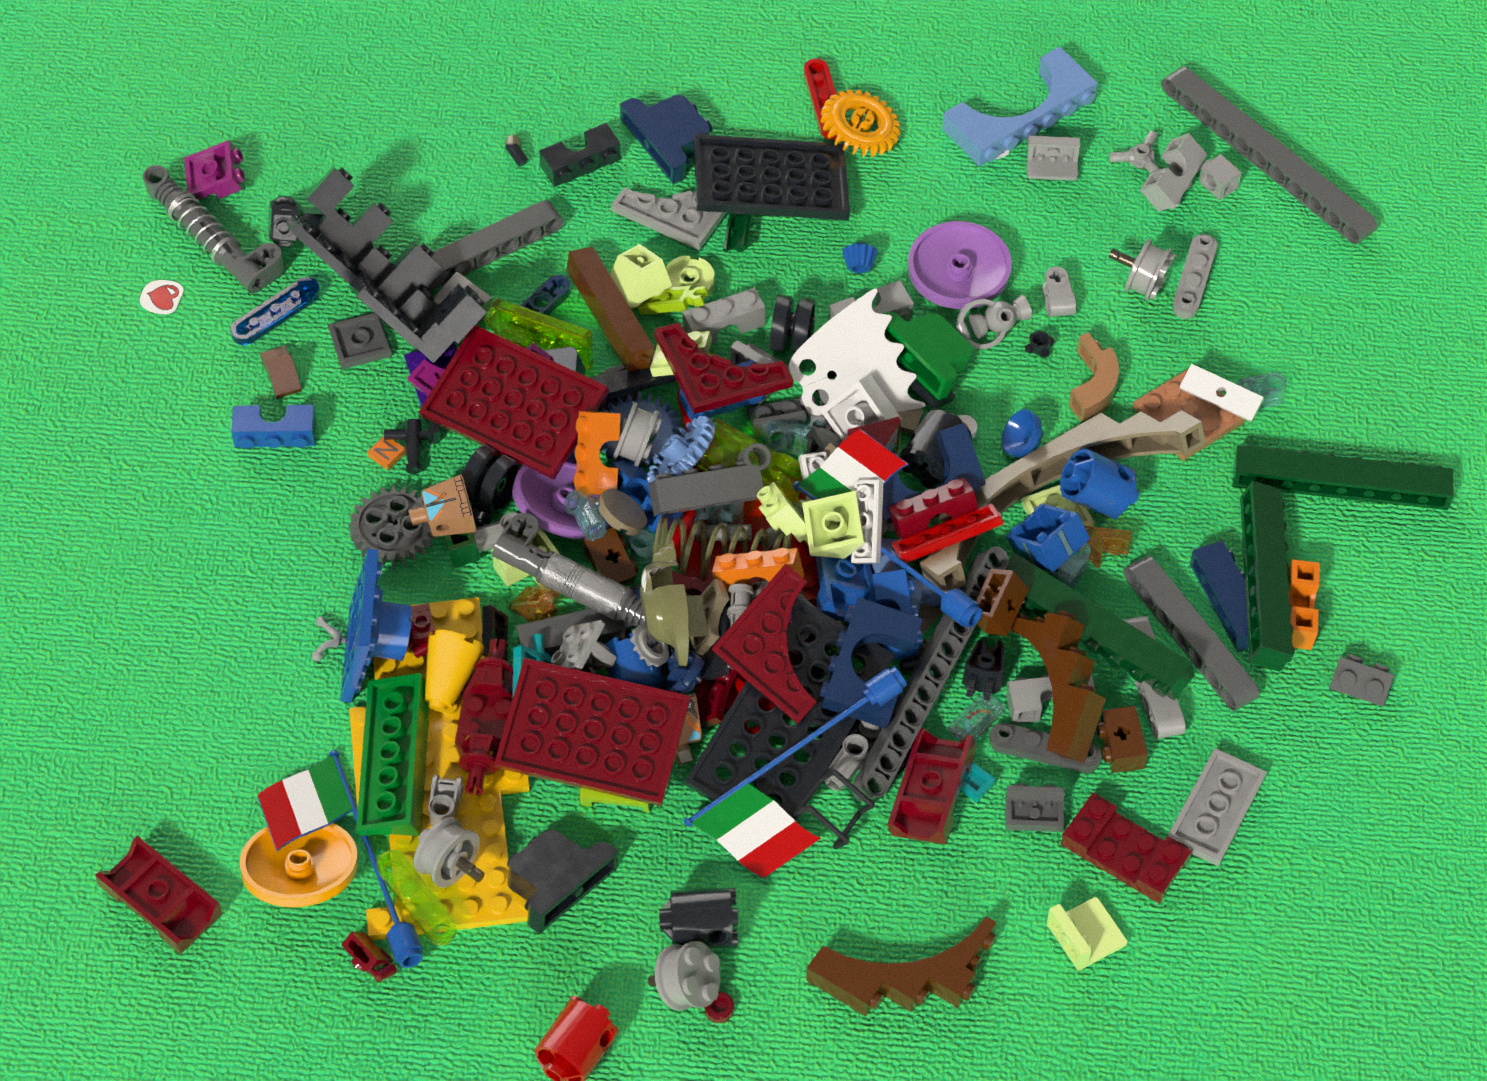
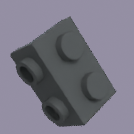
M1347 654L1346 658L1340 657L1329 689L1383 707L1394 675L1389 673L1391 668L1374 663L1373 668L1363 665L1362 658Z
M1025 784L1007 786L1005 796V830L1063 832L1065 789L1054 785L1033 787Z

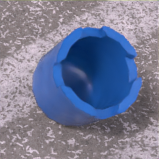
M630 633L629 639L618 641V637L606 643L609 652L617 657L613 666L607 668L610 678L658 689L662 688V666H648L645 659L639 660L638 652L633 651L635 645L630 640L633 637V633Z

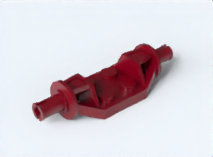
M497 639L490 641L488 657L479 659L476 662L475 673L463 693L455 748L459 755L458 764L460 768L468 772L465 792L470 795L474 794V787L477 789L476 795L483 794L485 776L494 774L498 770V768H495L494 762L513 699V665L505 660L508 643L502 639L499 641V647L496 646ZM489 751H493L492 756L488 755Z

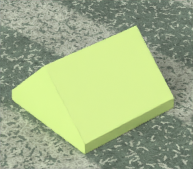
M856 491L802 503L811 556L845 559L865 544Z

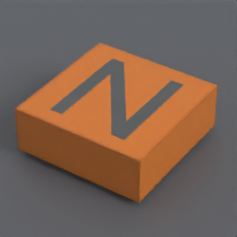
M383 436L367 453L370 459L386 470H389L406 454V450L394 440H384Z

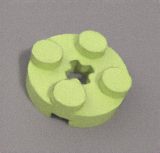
M681 256L672 260L666 266L672 284L669 288L691 285L692 289L705 286L709 294L714 291V270L706 260L699 258L698 261L690 259V256ZM684 277L695 278L692 282L684 281Z

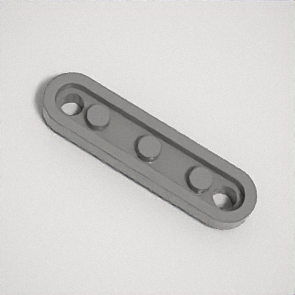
M1200 234L1192 240L1172 306L1174 314L1180 318L1190 319L1198 313L1217 249V242L1210 235Z

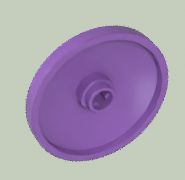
M951 221L935 225L920 234L909 251L908 274L912 284L923 297L943 307L962 309L967 303L975 299L993 301L1004 291L1010 279L1012 261L1006 244L993 231L975 223ZM977 304V305L973 306L972 308H976V307L982 306L983 304Z
M568 458L555 480L526 466H522L513 484V498L521 513H528L536 517L539 528L554 535L572 539H586L612 528L599 512L598 507L600 503H597V499L600 495L575 493L574 475L577 467L576 460Z

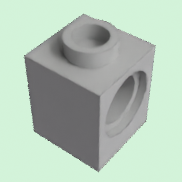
M1220 154L1213 160H1207L1202 165L1199 182L1220 201L1238 189L1241 172Z

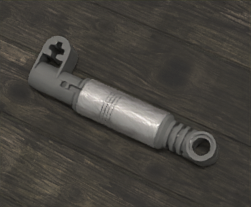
M528 513L516 514L498 538L493 548L492 557L535 577L536 581L541 585L543 584V586L551 590L553 589V591L563 594V596L566 595L569 599H575V602L583 604L588 608L590 607V609L598 613L600 612V614L610 617V619L612 618L616 621H627L628 619V623L633 624L635 622L634 626L636 627L646 624L641 599L637 600L638 597L634 595L633 590L629 589V587H624L619 582H614V580L604 577V575L602 576L590 568L587 569L584 565L581 566V564L569 558L567 559V557L557 554V552H545L535 547L534 543L539 523L533 515Z

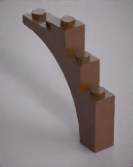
M1059 611V614L1047 612L1045 619L1035 617L1034 621L1030 620V617L1018 613L1010 631L1025 637L1039 652L1047 668L1052 686V728L1046 750L1062 758L1085 763L1106 698L1096 694V688L1088 685L1095 661L1085 657L1086 652L1077 648L1085 625L1075 621V615L1065 611Z
M986 916L978 927L957 945L935 956L913 962L892 964L866 962L842 955L823 945L807 966L806 981L865 1017L871 1009L876 1010L880 1006L884 996L910 1012H913L918 1004L922 1006L930 992L959 1008L963 1000L968 1002L976 990L977 986L974 985L975 971L982 960L980 955L985 949L989 951L997 939L995 934L996 922Z

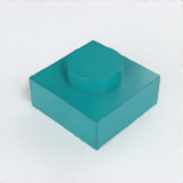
M973 762L970 772H965L960 791L978 803L995 785L996 779Z

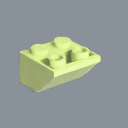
M641 244L618 255L610 274L630 308L640 306L643 301L652 296L662 294L665 289L672 286L663 260Z

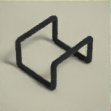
M832 769L817 779L794 811V815L799 816L806 811L813 814L838 836V839L833 844V849L836 850L850 842L847 834L860 816L873 809L875 804L841 773ZM833 775L868 804L856 812L843 832L811 805H806L821 783Z

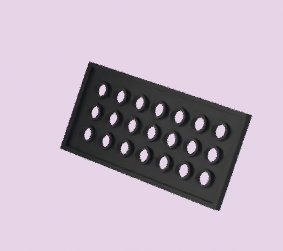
M797 599L792 607V624L787 625L788 654L795 653L800 656L802 662L799 665L791 666L801 685L806 691L811 693L816 704L799 724L788 725L783 720L785 713L776 705L770 711H764L759 707L758 701L766 697L746 681L686 778L684 785L713 802L758 770L754 764L756 760L765 759L770 763L809 736L807 733L809 728H820L838 716L840 713L828 717L821 710L824 698L819 696L824 680L830 681L833 673L828 671L832 657L825 653L824 648L827 645L836 646L841 629L847 631L848 627L802 600ZM803 631L812 632L815 636V641L811 643L804 642L800 637V633ZM868 643L858 647L852 653L851 660L858 659L862 661L864 669L855 671V673L862 681L867 682L888 668L895 654L876 643ZM815 667L822 668L826 673V677L821 680L815 679L811 675V669ZM846 716L823 732L821 739H813L801 747L799 750L805 751L809 756L807 762H797L793 754H791L751 783L766 796L778 798L781 808L796 821L799 816H795L794 811L817 779L825 773L857 719ZM753 721L758 724L760 731L756 734H750L745 730L744 724ZM772 736L781 737L784 741V746L773 748L769 744V738ZM735 744L744 747L746 754L742 757H735L731 754L730 747ZM719 768H727L731 772V778L725 781L717 778L715 771ZM784 773L791 774L795 779V783L792 786H785L780 782L779 776Z

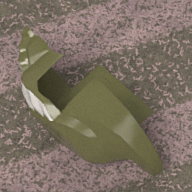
M671 541L666 546L660 548L653 555L652 564L645 567L642 574L640 599L643 616L651 636L661 642L672 645L675 649V657L680 666H687L689 637L709 636L702 596H686L684 584L673 585L672 566L679 565L676 562L674 543Z

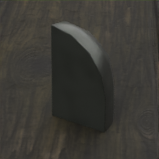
M812 427L806 435V439L809 440L807 452H804V454L822 452L829 443L838 447L843 441L827 429Z

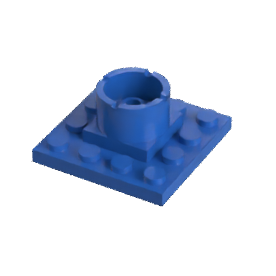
M367 548L350 602L341 702L351 703L354 693L360 692L366 666H370L372 657L403 661L407 651L411 622L409 620L412 617V606L382 601L383 590H380V586L377 585L382 572V562L378 561L379 550Z

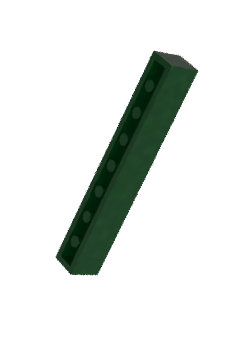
M1237 445L1233 461L1232 487L1247 488L1252 481L1282 489V492L1440 510H1448L1453 497V469L1442 466H1424L1415 463H1397L1387 460L1378 461L1362 459L1360 457H1341L1333 454L1308 453L1306 451L1295 452L1278 448H1259L1251 445Z
M1252 481L1240 497L1249 663L1280 672L1287 662H1291L1295 653V648L1292 646L1293 625H1291L1290 619L1292 605L1289 603L1290 583H1288L1287 575L1289 563L1286 560L1288 544L1285 541L1286 522L1283 516L1285 503L1282 501V489Z
M1016 553L1009 559L1005 570L1014 571L1029 589L1021 605V608L1027 613L1031 614L1034 612L1043 619H1045L1047 612L1059 614V611H1065L1075 615L1074 620L1085 625L1080 642L1084 644L1087 650L1095 655L1101 654L1113 667L1125 669L1137 682L1142 683L1144 681L1161 697L1168 696L1175 701L1195 676L1192 662Z

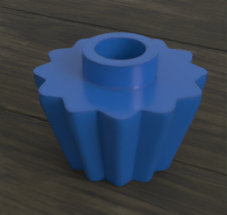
M866 243L847 245V247L843 248V257L847 269L854 273H868L871 271L877 256V248H873L874 246L867 245Z

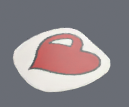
M169 280L152 281L144 287L140 296V304L150 312L170 314L178 306L183 294V286Z

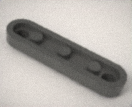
M1000 723L995 725L990 731V746L999 753L1083 773H1091L1097 770L1102 757L1100 749L1091 743L1088 753L1092 756L1086 757L1085 763L1062 758L1046 750L1050 733L1012 724ZM1000 734H1007L1008 737H1001Z

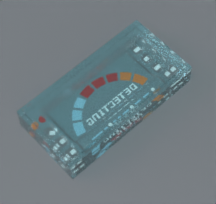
M982 692L948 725V731L960 741L967 735H972L976 741L1005 712L1006 706L992 695L990 701L983 700Z

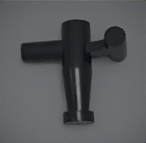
M419 419L406 420V429H384V440H406L408 461L406 472L410 474H417L422 471V465L419 464L422 440L430 439L433 444H438L441 441L440 426L433 423L430 425L429 430L422 431V422Z

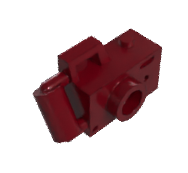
M429 603L412 606V617L409 620L411 622L409 638L413 637L414 642L408 644L407 650L412 649L413 655L416 658H420L428 653L429 634L433 632L435 635Z
M351 932L341 944L352 956L351 963L358 970L371 973L377 982H381L397 973L395 965L392 964L394 960L383 948L377 947L364 932Z

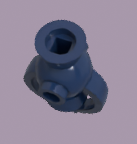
M689 640L687 666H680L675 657V649L669 653V658L666 661L668 663L669 675L662 685V690L686 694L692 691L694 686L703 679L701 678V672L705 661L702 659L703 656L695 653L691 640Z

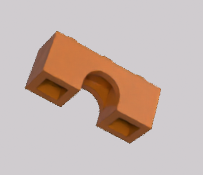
M579 411V418L576 421L578 444L575 448V458L577 460L576 473L574 475L575 493L601 495L607 489L617 490L618 468L604 466L600 461L599 452L605 442L619 441L620 413Z
M779 548L762 552L751 551L742 554H723L716 556L712 570L714 579L717 578L724 582L727 593L729 586L733 584L750 585V578L761 577L770 582L785 563L804 579V572L797 548Z
M1292 559L1287 573L1288 583H1290L1289 603L1292 605L1290 614L1291 625H1293L1292 646L1298 649L1312 650L1318 634L1319 609L1314 608L1319 588L1320 563Z

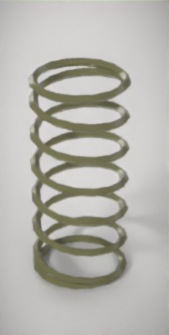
M665 514L662 515L657 525L653 555L672 541L676 526L679 523L681 532L679 574L685 575L693 540L700 525V578L704 580L720 528L722 534V555L727 554L726 527L722 522L715 526L707 547L706 528L700 519L692 527L686 545V528L682 518L679 516L673 521L667 535V517ZM743 526L736 529L728 553H734L740 533H742L743 553H748V536ZM763 528L757 532L750 552L756 551L761 536L763 537V551H769L768 536ZM784 532L780 533L775 541L773 550L779 549L782 539L784 541L782 548L791 549L792 535L786 536Z

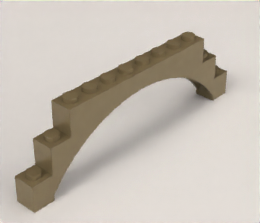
M1182 410L1162 422L1153 419L1143 412L1135 414L1122 423H1118L1099 413L986 478V485L978 487L980 492L975 494L978 508L993 504L1001 515L1029 493L1061 478L1065 464L1080 449H1089L1112 460L1153 454L1181 453L1186 456L1206 444L1202 421ZM939 513L930 521L933 527L950 519L946 513ZM983 533L930 553L927 559L920 562L923 576L944 592L965 586L967 583L964 569L969 554Z

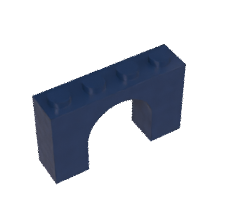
M966 423L935 432L934 434L944 461V474L936 488L946 485L952 480L964 477L974 490V494L979 493L978 487L984 486L986 483ZM898 473L894 474L883 486L882 520L887 519L888 523H892L888 507L897 504L901 500L910 499L922 494L907 488L900 480Z
M858 597L855 606L849 605L844 621L849 622L847 631L841 629L836 646L841 647L838 656H832L828 671L833 673L830 681L824 680L819 696L824 698L821 707L841 714L864 698L865 682L856 675L851 662L852 653L858 647L868 643H880L911 653L922 618ZM898 695L881 707L877 703L872 706L868 701L848 716L886 729Z

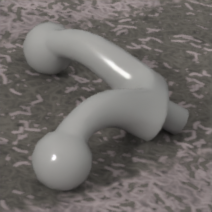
M323 616L316 619V624L319 627H323L332 636V639L322 643L312 653L314 661L322 660L323 650L330 647L337 648L339 642L345 643V638L340 637V631L329 625Z

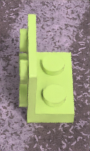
M1097 897L1067 912L1064 911L1060 904L1049 909L1047 926L1078 971L1127 945L1126 938Z

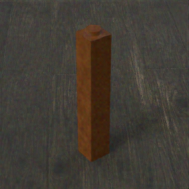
M588 247L569 251L566 271L626 371L630 372L651 367L654 346L594 248Z

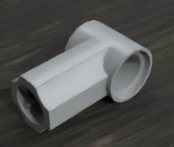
M507 513L499 522L476 528V532L472 533L477 544L478 553L493 549L511 519L519 513Z
M852 734L846 737L843 747L834 757L825 773L835 769L846 779L850 780L856 771L862 767L868 756L867 740L859 734ZM857 749L860 750L861 753L852 754L849 751ZM834 775L824 780L826 786L834 791L841 792L846 786Z

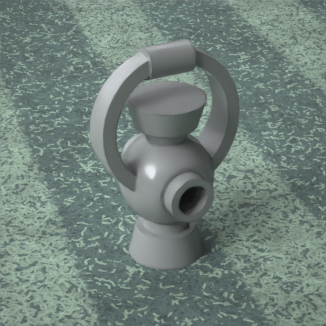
M1024 295L1012 301V305L1004 301L994 302L988 299H975L961 309L957 318L956 329L973 348L980 350L989 349L1003 339L1005 333L1016 323V318L1018 320H1029L1032 318V311ZM977 304L986 305L988 308L984 316L981 314L969 315V323L976 338L980 339L987 334L988 329L997 332L996 337L987 344H978L970 340V334L964 322V317L968 310Z

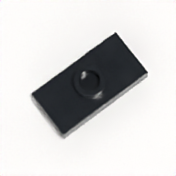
M491 604L483 607L482 645L484 646V651L482 655L484 657L489 655L490 641L492 639H497L496 646L498 647L500 639L508 643V616ZM507 647V649H506V655H505V660H506V661H507V650H508V647Z

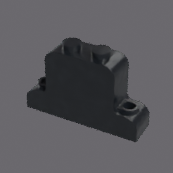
M548 830L540 836L532 838L528 845L519 853H514L507 862V867H509L507 884L512 891L527 901L525 910L528 911V926L541 934L617 870L619 850L605 842H599L588 849H583L560 832Z

